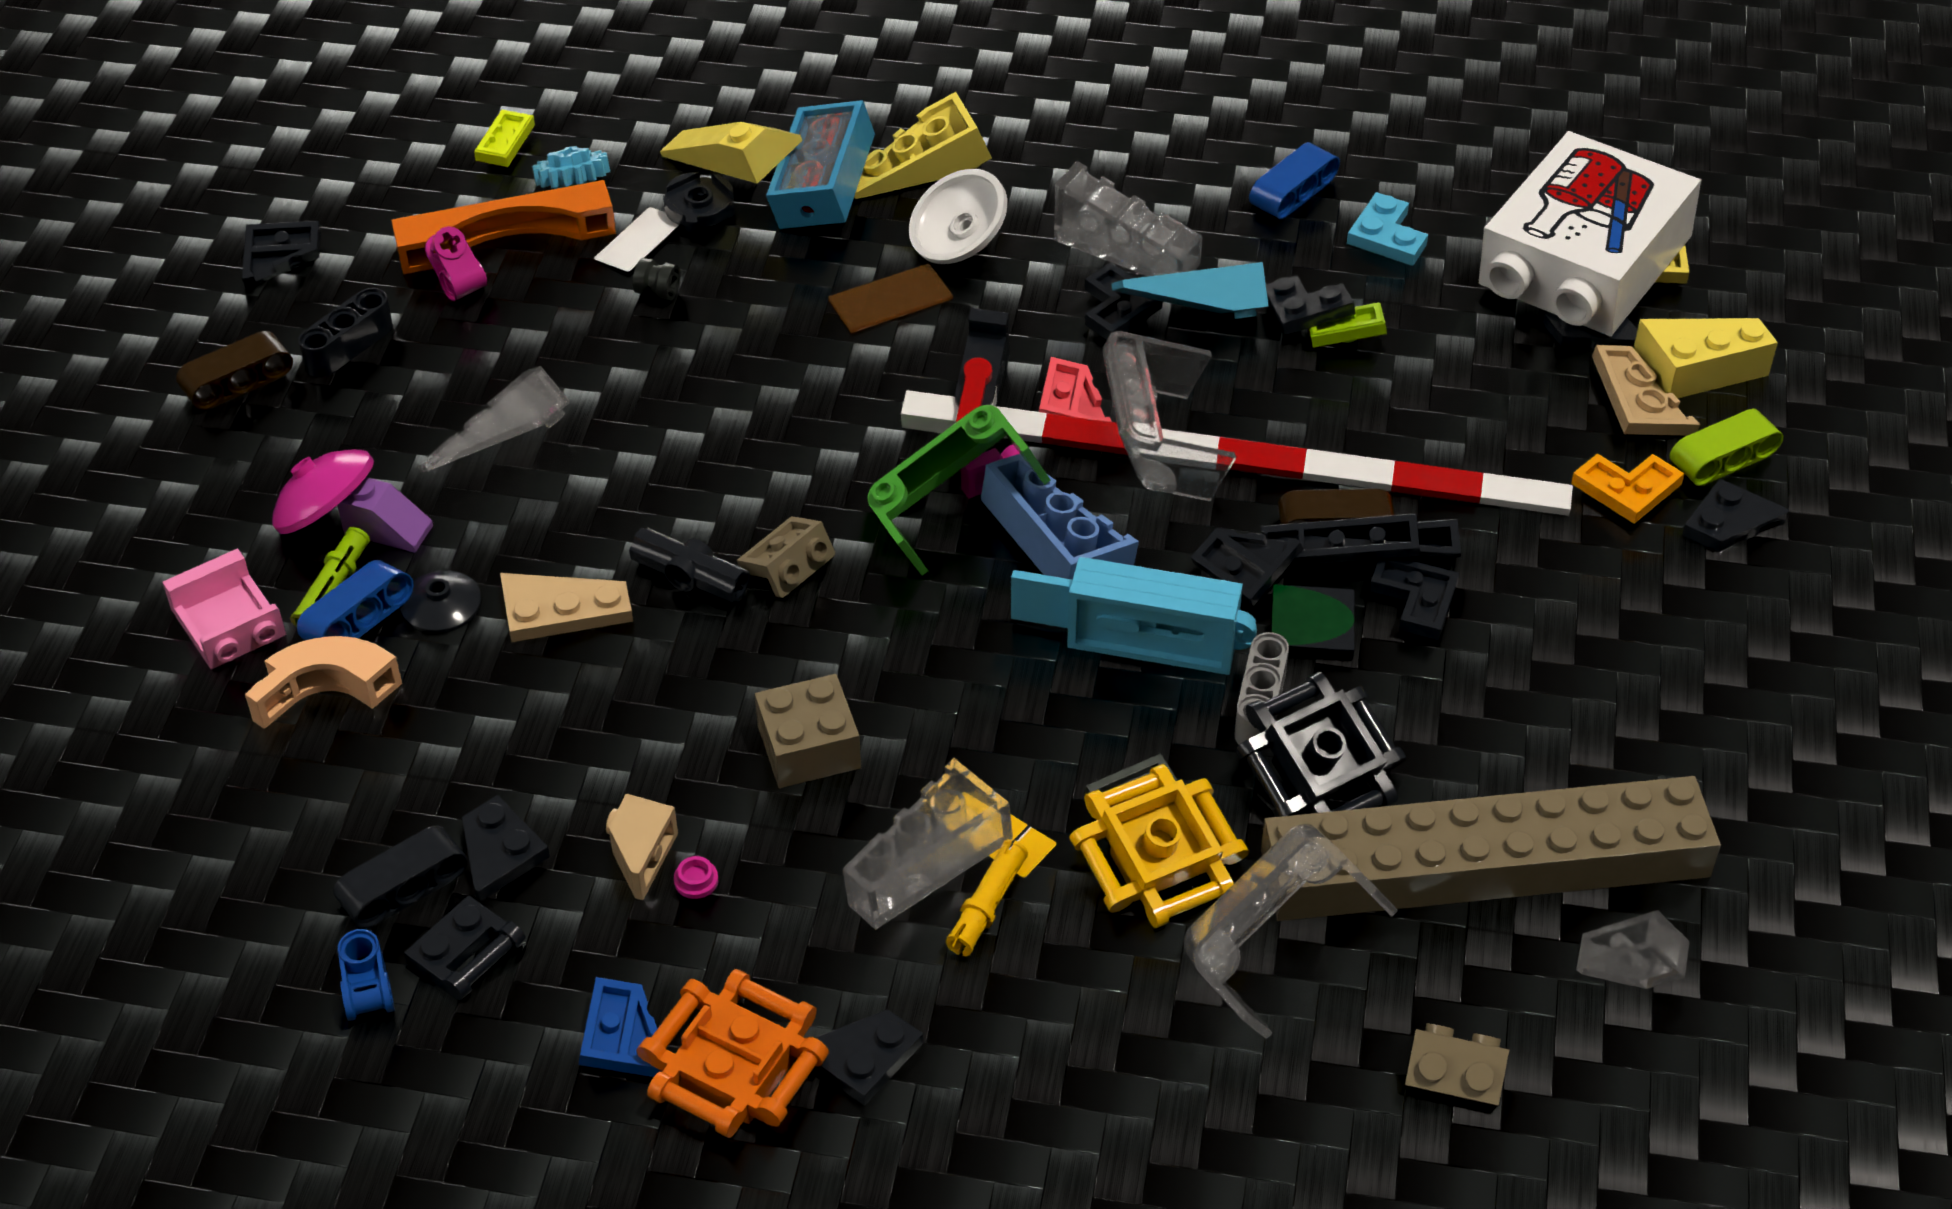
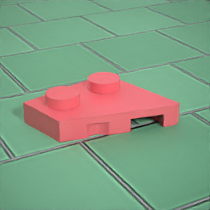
M1051 357L1038 412L1112 422L1110 417L1104 416L1101 409L1102 398L1098 389L1092 383L1093 377L1088 366Z

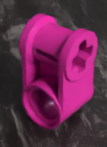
M450 226L443 227L427 240L425 244L426 256L439 278L443 291L450 300L457 301L487 286V277L484 269L475 258L465 236L460 230ZM448 243L451 249L443 250L440 244Z

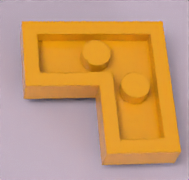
M1597 453L1573 473L1571 484L1635 524L1682 485L1685 473L1654 454L1628 473Z

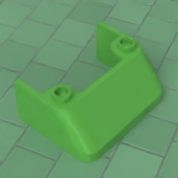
M982 405L969 412L876 481L869 490L868 503L921 575L928 572L927 568L892 520L1002 438L1007 436L1044 485L1051 481L1023 439L1001 411L993 405Z

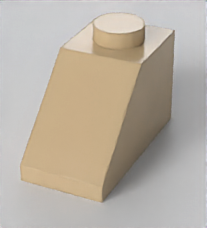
M626 794L619 808H614L610 812L606 823V832L610 834L613 855L634 897L644 900L678 835L675 807Z

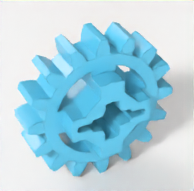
M577 146L566 147L563 150L547 154V161H538L537 165L532 166L536 186L541 185L542 188L551 186L554 189L595 182L597 180L596 177H604L606 173L611 172L607 152L602 153L601 150L591 152L589 148H577Z

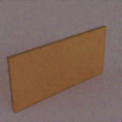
M929 263L828 296L829 302L851 333L953 299V295Z

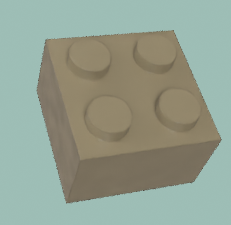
M837 674L754 693L757 726L779 788L861 768L860 736Z

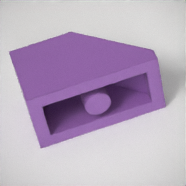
M367 477L347 498L337 505L344 534L349 527H356L366 532L372 542L414 553L433 527L432 520L392 484Z

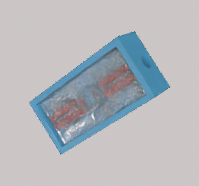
M863 100L799 107L789 132L801 135L803 141L777 165L766 194L779 229L846 222L875 135Z

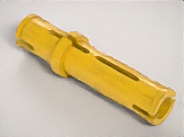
M1007 839L1002 843L998 854L988 868L975 893L962 904L960 908L962 912L961 917L946 938L947 947L954 953L959 955L965 945L966 947L962 954L963 956H969L973 952L974 946L984 929L990 928L996 919L994 913L998 904L1005 895L1019 868L1028 857L1026 847L1015 840L1010 850L1011 839Z

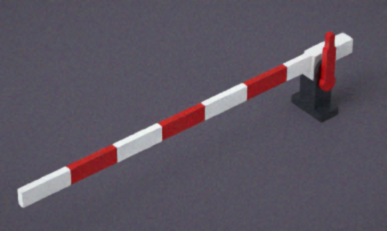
M971 308L968 320L969 333L955 397L906 390L901 411L902 428L942 433L975 408L982 405H993L1001 411L1023 441L1370 489H1382L1385 491L1569 516L1571 510L1573 485L998 407L997 402L1004 369H1007L1010 358L1009 313Z

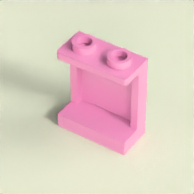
M238 548L162 582L172 612L210 669L230 662L286 635L280 610L276 604H269L249 575L245 558Z

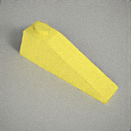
M956 92L926 107L916 115L919 120L906 132L900 128L892 135L894 141L884 150H874L868 155L854 196L855 200L937 181L960 170L976 169L984 162L992 159L976 124Z

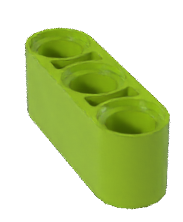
M1753 408L1680 439L1672 448L1669 459L1696 486H1702L1771 456L1782 444L1784 435L1757 409Z

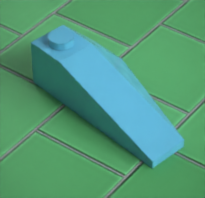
M1263 262L1125 279L1111 283L1112 291L1219 314L1234 312L1235 319L1257 316L1256 309L1268 307Z

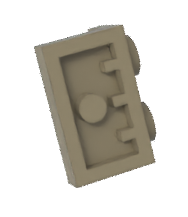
M791 516L736 561L739 567L750 571V575L767 578L775 596L784 598L833 558L835 550L822 521Z

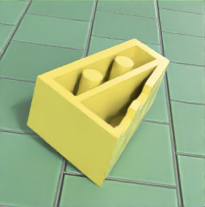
M1759 318L1640 319L1634 350L1656 373L1657 378L1655 382L1665 393H1673L1677 398H1682L1769 376L1778 342Z

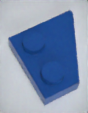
M596 977L579 1065L654 1077L659 1071L662 1072L642 1060L636 1051L644 1038L652 1037L657 1030L655 1020L647 1010L648 1001L642 984Z

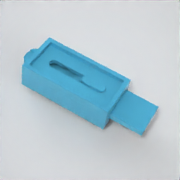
M1079 557L1073 580L1013 570L1011 576V619L1068 628L1067 648L1229 675L1235 650L1249 648L1257 633L1255 618L1249 613L1240 610L1242 583Z

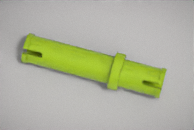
M349 527L336 549L328 552L324 558L325 566L310 586L296 611L290 617L295 627H297L301 614L315 603L324 586H326V589L320 598L354 574L357 568L356 561L370 543V537L366 532L356 527ZM346 556L344 562L342 563V565L340 566V568H339V569L337 570V572H336V571H335L336 567L338 566V564L340 563V561L343 559V557Z

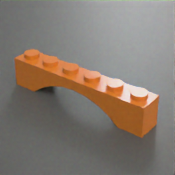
M604 180L391 220L403 274L434 269L426 256L425 244L432 235L447 226L460 230L465 236L469 247L504 236L526 233L561 235L578 240L616 234L613 206ZM448 243L440 244L443 250L451 249Z

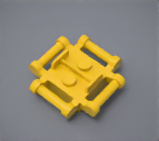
M1161 764L1151 768L1150 774L1104 792L1095 790L1085 794L1084 800L1087 810L1096 821L1076 829L1070 834L1069 839L1075 850L1082 851L1106 895L1103 900L1109 912H1119L1128 907L1132 902L1141 900L1149 922L1154 928H1158L1168 924L1169 918L1217 898L1223 901L1235 896L1234 883L1224 865H1232L1243 860L1249 854V850L1242 839L1236 838L1212 796L1214 789L1208 779H1199L1185 785L1182 779L1175 781L1168 767L1165 764ZM1107 838L1111 846L1110 854L1126 881V885L1120 886L1097 844L1098 840ZM1207 872L1211 879V882L1165 901H1162L1158 894L1159 891Z

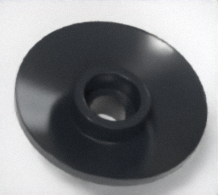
M448 570L430 572L413 580V592L406 603L400 607V612L404 621L418 631L426 633L450 632L466 625L476 616L481 606L480 589L473 579L460 572Z

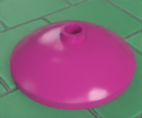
M351 449L329 452L314 460L307 457L292 468L291 473L293 476L279 494L273 511V527L280 534H288L308 526L327 514L362 483L371 471L374 459L367 451Z

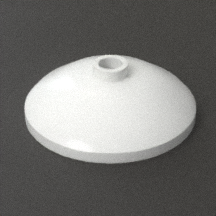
M981 169L960 170L937 181L922 195L912 212L909 223V238L914 249L924 259L936 264L956 263L980 252L993 240L1005 219L1007 195L1003 185L993 174Z

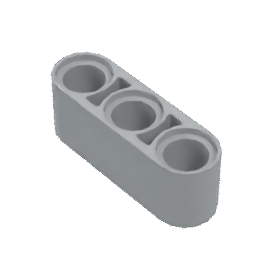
M1273 632L1259 634L1251 643L1236 712L1234 735L1239 745L1247 739L1260 734V731L1249 722L1245 710L1246 706L1257 700L1265 702L1282 694L1289 645L1284 637Z

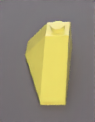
M736 122L682 130L660 153L662 157L758 184L803 140L799 134L761 125Z

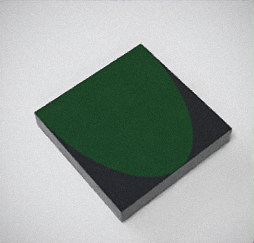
M1273 584L1271 632L1279 634L1286 639L1289 645V656L1353 660L1354 589Z

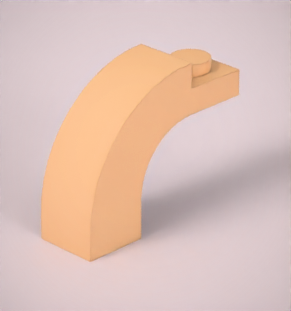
M329 636L313 638L293 644L266 659L265 665L268 676L258 681L252 689L245 693V697L253 722L265 729L299 700L318 692L338 691L347 693L373 709L402 684L396 656L387 650L358 638Z

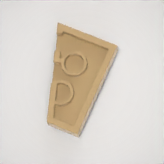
M1596 345L1592 358L1624 434L1687 436L1698 431L1700 427L1699 422L1693 416L1686 417L1678 408L1680 404L1678 398L1673 393H1665L1655 382L1657 378L1656 373L1632 346Z
M500 573L511 642L633 622L626 581Z

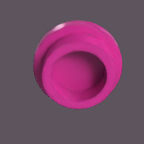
M701 856L688 857L676 869L674 885L676 890L684 897L692 899L703 898L716 889L718 885V872L708 859Z

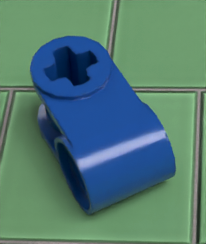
M355 929L346 933L338 943V956L342 981H340L341 992L348 1021L356 1020L359 1014L385 1009L387 1013L395 1011L391 985L377 936L365 929Z

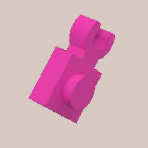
M1014 445L1008 446L1001 454L996 448L986 451L961 469V489L969 499L982 494L986 464L1020 454Z

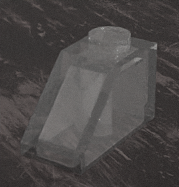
M1656 910L1583 933L1577 970L1582 975L1648 989L1685 978L1690 941Z

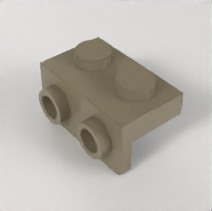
M1430 1023L1426 1024L1425 1031L1416 1029L1405 1086L1499 1106L1509 1049L1499 1047L1501 1039L1475 1033L1472 1035V1041L1454 1038V1029Z

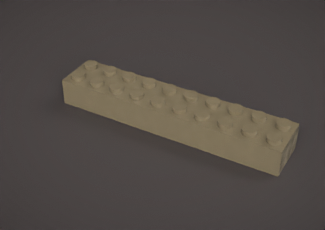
M1695 776L1265 818L1261 853L1277 921L1708 878L1712 875L1721 844Z

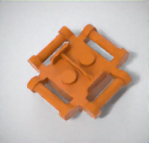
M734 969L725 982L724 989L719 995L710 992L700 981L689 979L680 991L682 997L652 1037L644 1038L636 1050L642 1060L662 1071H659L651 1080L647 1096L659 1103L667 1101L715 1125V1131L727 1138L732 1137L743 1122L750 1124L753 1118L771 1126H779L787 1115V1105L815 1066H821L829 1055V1049L823 1042L814 1037H803L815 1019L817 1008L805 1001L798 1004L751 981L750 975L739 969ZM743 997L790 1020V1022L784 1028L737 1005V1003ZM696 1008L699 1009L700 1012L681 1037L682 1045L678 1051L673 1053L666 1048L694 1010ZM792 1065V1067L790 1068V1070L788 1071V1073L785 1075V1077L783 1078V1080L780 1082V1080L782 1079V1077L784 1076V1074L787 1072V1070L789 1069V1067ZM780 1082V1084L778 1085V1087L776 1088V1090L773 1092V1094L771 1095V1097H769L770 1094L772 1093V1091H773V1090L775 1089V1087L777 1086V1084Z

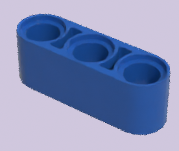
M1307 142L1255 182L1250 191L1249 202L1278 219H1284L1334 179L1339 169L1340 159L1324 149Z
M373 560L308 607L298 619L297 632L304 640L329 636L360 638L406 603L413 592V579L409 574L381 560Z

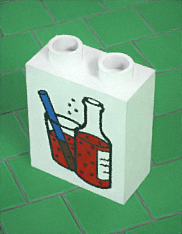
M1568 131L1484 227L1479 284L1490 288L1503 298L1518 299L1556 314L1568 324L1575 326L1583 325L1612 336L1692 236L1701 179Z

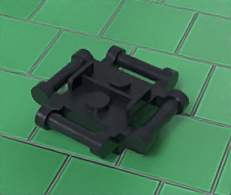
M1316 672L1306 677L1305 683L1265 702L1257 700L1246 706L1247 718L1251 725L1260 731V734L1242 742L1235 748V751L1241 761H1247L1275 807L1273 810L1275 817L1298 815L1305 810L1313 814L1378 806L1384 807L1397 802V792L1385 771L1399 766L1407 757L1401 747H1395L1367 702L1369 696L1363 686H1358L1345 693L1343 689L1335 693L1324 674ZM1311 698L1318 700L1278 721H1275L1273 716ZM1270 748L1274 754L1272 764L1292 795L1297 793L1298 796L1292 799L1288 797L1261 751ZM1368 780L1372 791L1330 811L1325 800Z

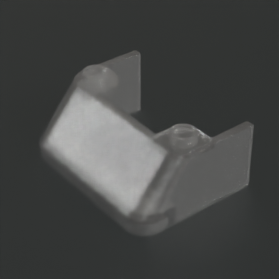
M1122 331L1112 332L1105 342L1102 352L1119 435L1138 479L1144 487L1152 491H1161L1211 501L1236 460L1235 453L1163 438L1156 407L1157 393L1183 399L1188 398L1212 357L1211 351Z
M1309 824L1297 825L1281 837L1189 927L1184 937L1185 951L1197 971L1235 1013L1265 1039L1273 1032L1226 981L1235 973L1240 964L1241 955L1239 947L1306 882L1312 884L1327 882L1344 868L1391 917L1398 911L1321 831Z

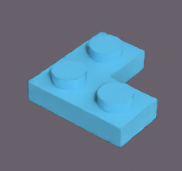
M1376 192L1349 230L1347 244L1413 266L1427 246L1428 234L1400 225L1408 214V202Z

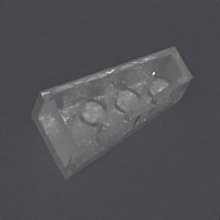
M1076 161L1055 184V241L1146 276L1195 271L1200 265L1202 236L1163 212L1159 216L1151 212L1145 205V201L1133 195L1130 199L1113 189L1115 183L1103 176L1098 180L1086 172L1088 167L1079 161Z
M955 758L944 767L945 774L937 782L931 780L921 790V798L909 810L903 808L894 817V825L885 834L878 833L843 868L848 905L875 930L1001 848L1005 840H1013L1009 802Z

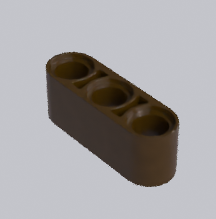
M262 331L186 363L178 370L176 381L196 408L207 410L282 378L291 370L293 358L273 333Z
M1382 489L1294 490L1282 495L1278 501L1281 524L1395 515L1392 496L1389 492Z

